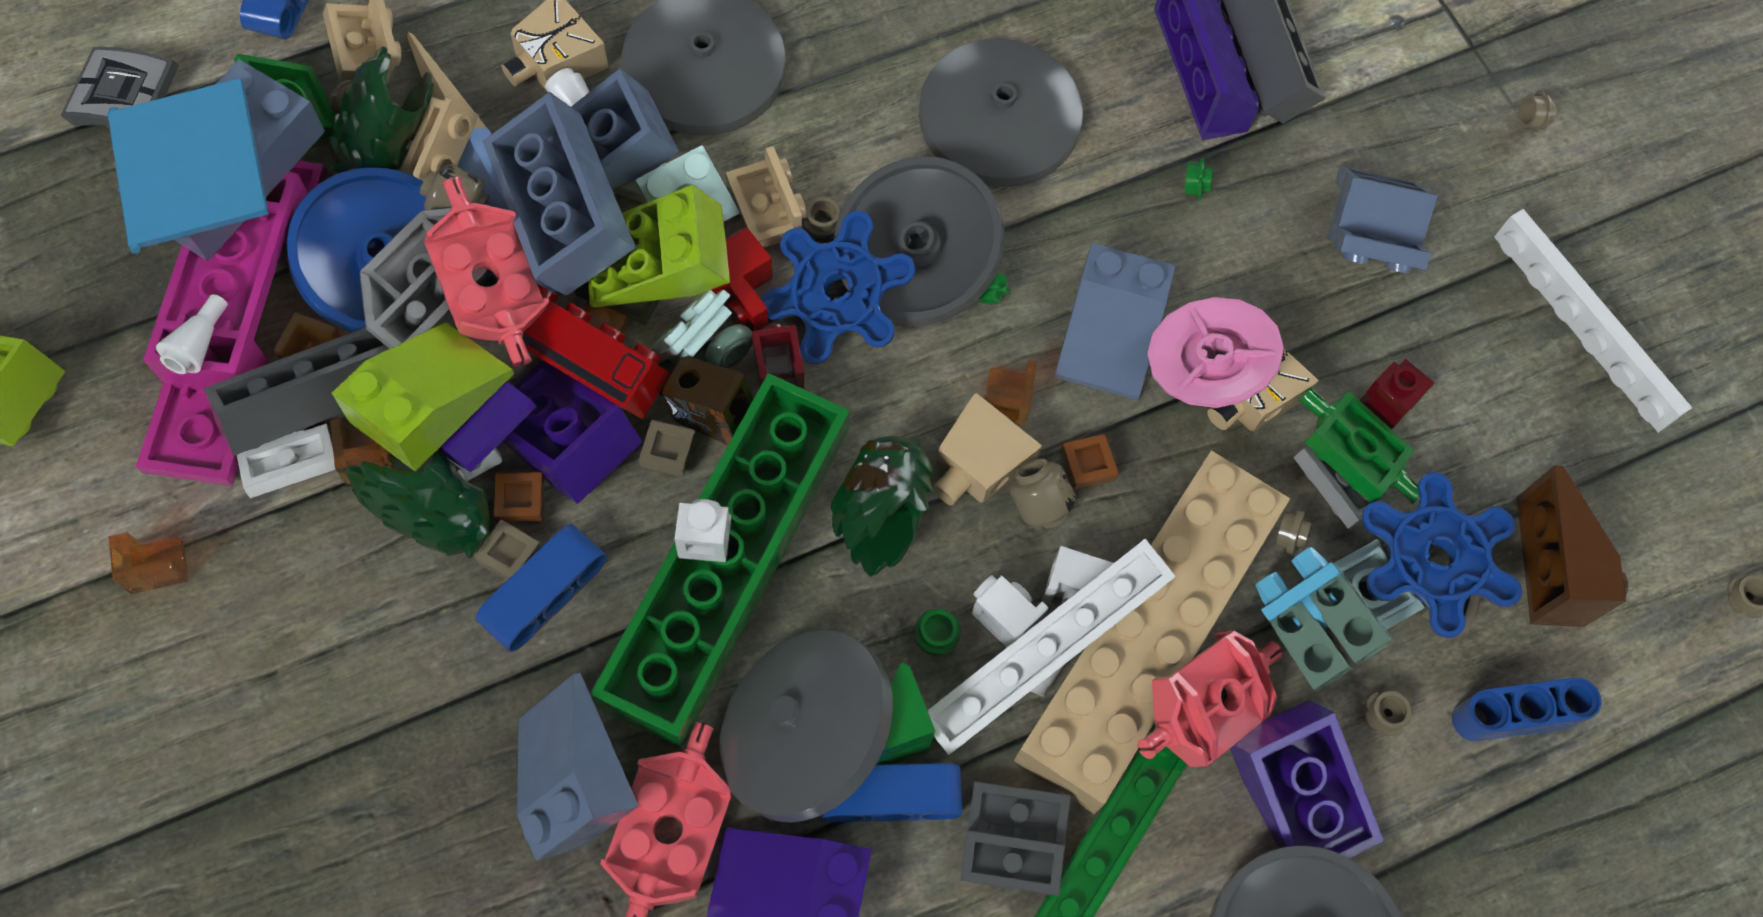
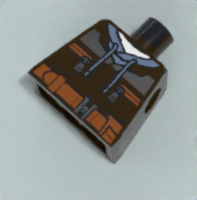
M691 357L681 358L673 372L667 370L671 375L658 395L664 397L673 419L678 423L728 445L753 401L745 374Z

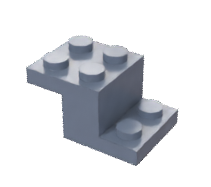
M1339 166L1335 183L1341 187V191L1327 235L1337 247L1336 250L1344 253V259L1356 263L1369 264L1370 258L1386 262V268L1402 273H1411L1413 267L1426 270L1431 252L1422 245L1438 195L1419 183Z

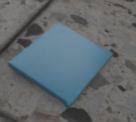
M241 78L122 109L116 107L109 108V112H107L127 241L131 253L137 254L144 247L269 214L245 87Z

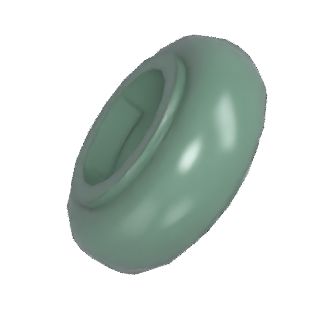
M734 324L719 332L712 339L706 350L705 358L707 362L724 368L737 364L752 346V332L750 328L743 324Z

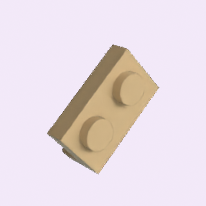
M369 0L368 6L326 3L323 17L339 81H352L357 67L366 62L376 50L384 46L387 48V53L391 55L389 72L386 79L387 83H389L395 66H399L401 62V46L399 41H394L392 34V12L390 8L385 7L384 0Z
M431 97L400 171L424 182L430 170L438 174L445 165L452 164L458 166L479 115L455 99L446 97L443 101Z
M774 146L765 148L764 161L725 172L726 182L740 212L739 215L745 228H749L763 248L780 243L783 235L790 229H802V219L807 217L804 200L800 193L793 194L789 184L793 182L789 164L785 158H778Z

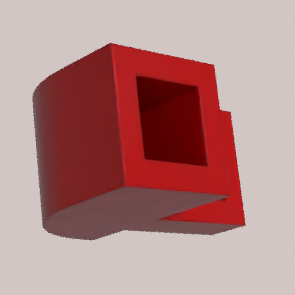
M746 227L726 239L730 283L714 288L712 291L717 294L725 290L731 295L723 305L732 312L730 315L736 324H745L752 332L768 325V308L754 290L772 279V258L749 228Z

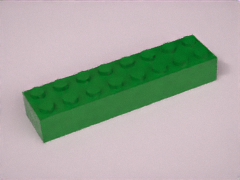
M767 374L698 498L716 501L721 507H728L729 514H731V526L726 562L678 558L674 542L590 693L597 708L682 749L694 726V722H696L848 433L850 410L774 375Z

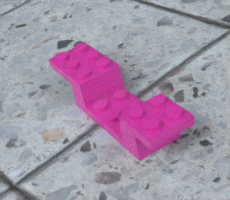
M298 161L266 196L269 214L244 221L209 261L181 246L143 361L163 382L136 464V467L142 473L233 486L239 467L237 455L234 456L223 438L203 388L270 363L254 341L283 245L287 244L292 217L303 198L318 184L327 179L328 172L324 164ZM214 294L223 298L228 306L213 326L214 330L200 372L178 374L165 367L160 361L161 356L157 352L156 345L192 316H196L210 295Z

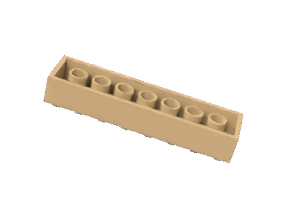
M1211 450L1151 544L1176 577L1084 649L1014 761L1064 795H1071L1070 799L1095 814L1105 804L1137 752L1138 741L1146 737L1154 724L1152 680L1171 676L1194 658L1290 498Z

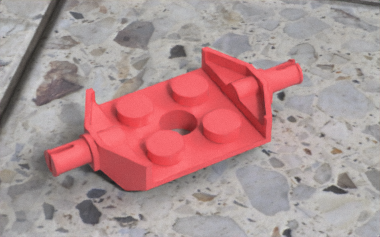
M455 177L454 181H452V178H449L442 185L446 190L452 207L449 213L426 232L424 244L458 333L475 340L498 341L500 345L505 344L512 366L526 365L532 359L523 341V332L546 310L550 301L548 298H542L536 280L533 277L513 224L516 214L514 211L472 203L468 199L462 178ZM479 268L488 269L496 276L497 283L491 287L480 286L474 281L472 272Z
M1236 631L1218 632L1215 634V638L1219 639L1217 642L1171 676L1153 679V710L1156 726L1154 731L1138 741L1137 747L1143 748L1139 752L1145 758L1152 759L1167 746L1190 767L1209 766L1271 716L1277 694L1269 678L1271 673L1269 666L1282 658L1283 652L1278 651L1281 647L1277 643L1270 641L1258 651L1254 641ZM1223 687L1225 688L1228 695L1224 705L1221 700V692Z
M694 722L686 749H683L682 752L638 760L637 765L639 769L631 787L638 807L619 820L606 858L600 862V865L629 896L628 903L630 904L625 917H646L649 910L653 911L654 906L680 903L697 898L732 797L729 786L706 763L704 753L714 730L711 726L705 724L703 729L702 723ZM666 818H675L683 826L681 837L672 844L660 843L655 837L656 826Z

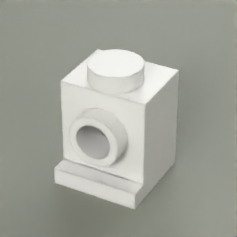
M697 499L692 501V504L679 503L674 539L678 558L726 562L731 526V514H729L728 507H721L718 502L708 499Z
M1060 546L1053 561L1042 602L1050 604L1055 596L1063 599L1062 602L1064 603L1114 563Z
M991 575L974 592L973 595L977 600L971 614L1003 645L1008 647L1043 620L1049 607L1043 602L1037 607L1033 606L1030 594L1017 582L1010 584L1003 576L997 580Z

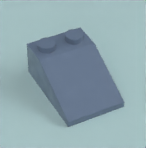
M618 69L571 106L583 118L611 189L635 181L637 178L655 170L679 152L649 91L622 69Z
M1091 243L1082 270L1054 378L1138 400L1149 366L1147 353L1151 337L1161 323L1176 265Z
M581 673L571 675L519 718L517 816L536 861L581 849L638 807V803Z

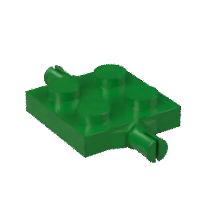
M1312 387L1300 397L1298 401L1318 417L1316 428L1306 439L1305 443L1322 461L1327 462L1355 491L1361 493L1370 503L1377 501L1392 486L1403 494L1411 504L1419 499L1418 484L1406 474L1407 460L1414 452V449L1350 391H1347L1337 402L1331 405Z

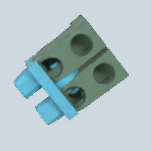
M1309 547L1292 560V563L1304 578V581L1290 590L1280 574L1274 572L1256 583L1255 586L1263 603L1266 605L1261 611L1272 624L1312 689L1322 691L1355 669L1347 655L1342 652L1328 632V627L1353 662L1359 665L1396 641L1363 601L1340 568L1332 562L1328 563L1314 548Z

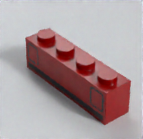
M537 283L542 298H548L550 302L546 310L523 332L522 338L527 350L621 408L644 419L671 375L670 372L657 365L661 356L640 343H637L634 350L622 344L627 337L626 335L604 322L599 329L588 324L592 318L590 314L570 302L565 309L555 304L559 296Z

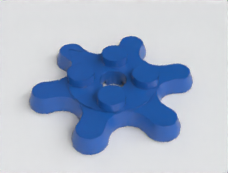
M853 211L845 216L839 235L829 243L820 244L815 242L805 230L800 228L790 229L781 238V251L793 262L794 276L787 285L766 291L762 295L761 300L768 308V319L780 320L789 316H798L803 320L806 332L800 344V351L804 360L810 364H820L827 361L837 338L849 331L859 333L867 344L876 348L888 345L894 338V324L881 312L880 301L888 290L906 285L913 279L915 264L908 255L902 253L883 259L871 255L868 250V242L874 225L871 217L863 211ZM839 279L847 280L850 291L846 292L842 297L832 300L828 295L830 285Z
M1432 472L1424 475L1418 483L1419 506L1415 511L1409 513L1399 512L1384 502L1370 503L1363 510L1362 522L1365 530L1386 543L1390 560L1386 565L1374 569L1369 574L1367 589L1373 598L1380 601L1394 600L1405 592L1415 594L1417 599L1426 603L1429 609V624L1432 631L1438 636L1453 638L1461 634L1465 628L1466 620L1463 606L1469 597L1474 595L1481 596L1492 604L1501 607H1510L1521 599L1522 587L1519 581L1513 575L1500 570L1492 559V548L1497 542L1505 540L1513 534L1515 522L1508 511L1499 507L1489 508L1478 516L1463 514L1453 503V487L1449 479L1441 473ZM1432 545L1442 547L1449 555V565L1441 566L1434 561L1430 562L1428 560L1430 557L1429 547Z

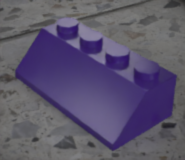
M1157 0L1154 10L1202 141L1248 132L1256 114L1259 112V99L1257 93L1251 90L1247 81L1245 61L1242 57H1238L1234 47L1233 30L1230 24L1225 23L1221 13V0Z

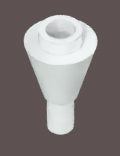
M210 295L196 316H192L156 345V349L161 356V363L169 370L178 374L200 372L214 330L213 326L228 306L227 302L218 295Z

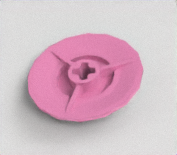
M1212 297L1189 302L1168 314L1153 332L1147 355L1153 378L1167 394L1189 405L1218 408L1242 403L1266 389L1280 370L1284 345L1278 326L1262 309L1239 299Z

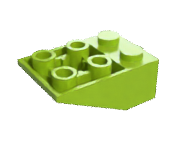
M692 184L622 212L636 248L590 279L588 286L590 306L602 307L691 297L730 283L722 205Z

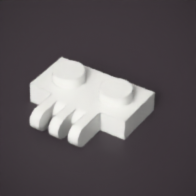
M327 424L308 430L306 427L301 431L293 432L263 444L256 449L237 455L243 488L249 498L341 468L333 434Z

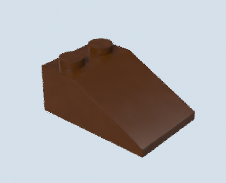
M1554 465L1517 496L1530 624L1585 627L1626 602L1628 579L1626 574L1622 572L1619 553L1564 466Z

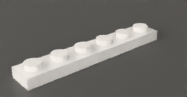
M1522 209L1510 216L1494 236L1503 252L1515 261L1527 276L1530 284L1540 291L1554 308L1556 315L1566 322L1581 340L1585 350L1597 359L1609 374L1612 382L1623 390L1638 408L1641 417L1649 422L1659 433L1691 410V405L1526 211Z
M1144 539L927 710L935 729L934 737L948 755L1176 577L1148 541Z

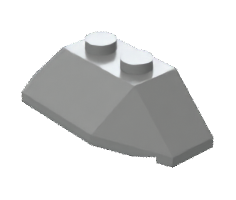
M450 208L421 211L360 271L366 330L388 348H393L445 322L448 323L452 318L424 244L426 232L449 213ZM479 268L472 272V277L477 284L483 286L492 276L493 272L485 268Z

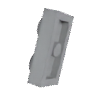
M1309 446L1304 447L1293 458L1302 468L1305 476L1329 503L1334 514L1342 520L1348 529L1362 522L1363 510L1370 502L1361 493L1355 491L1327 462L1322 461Z

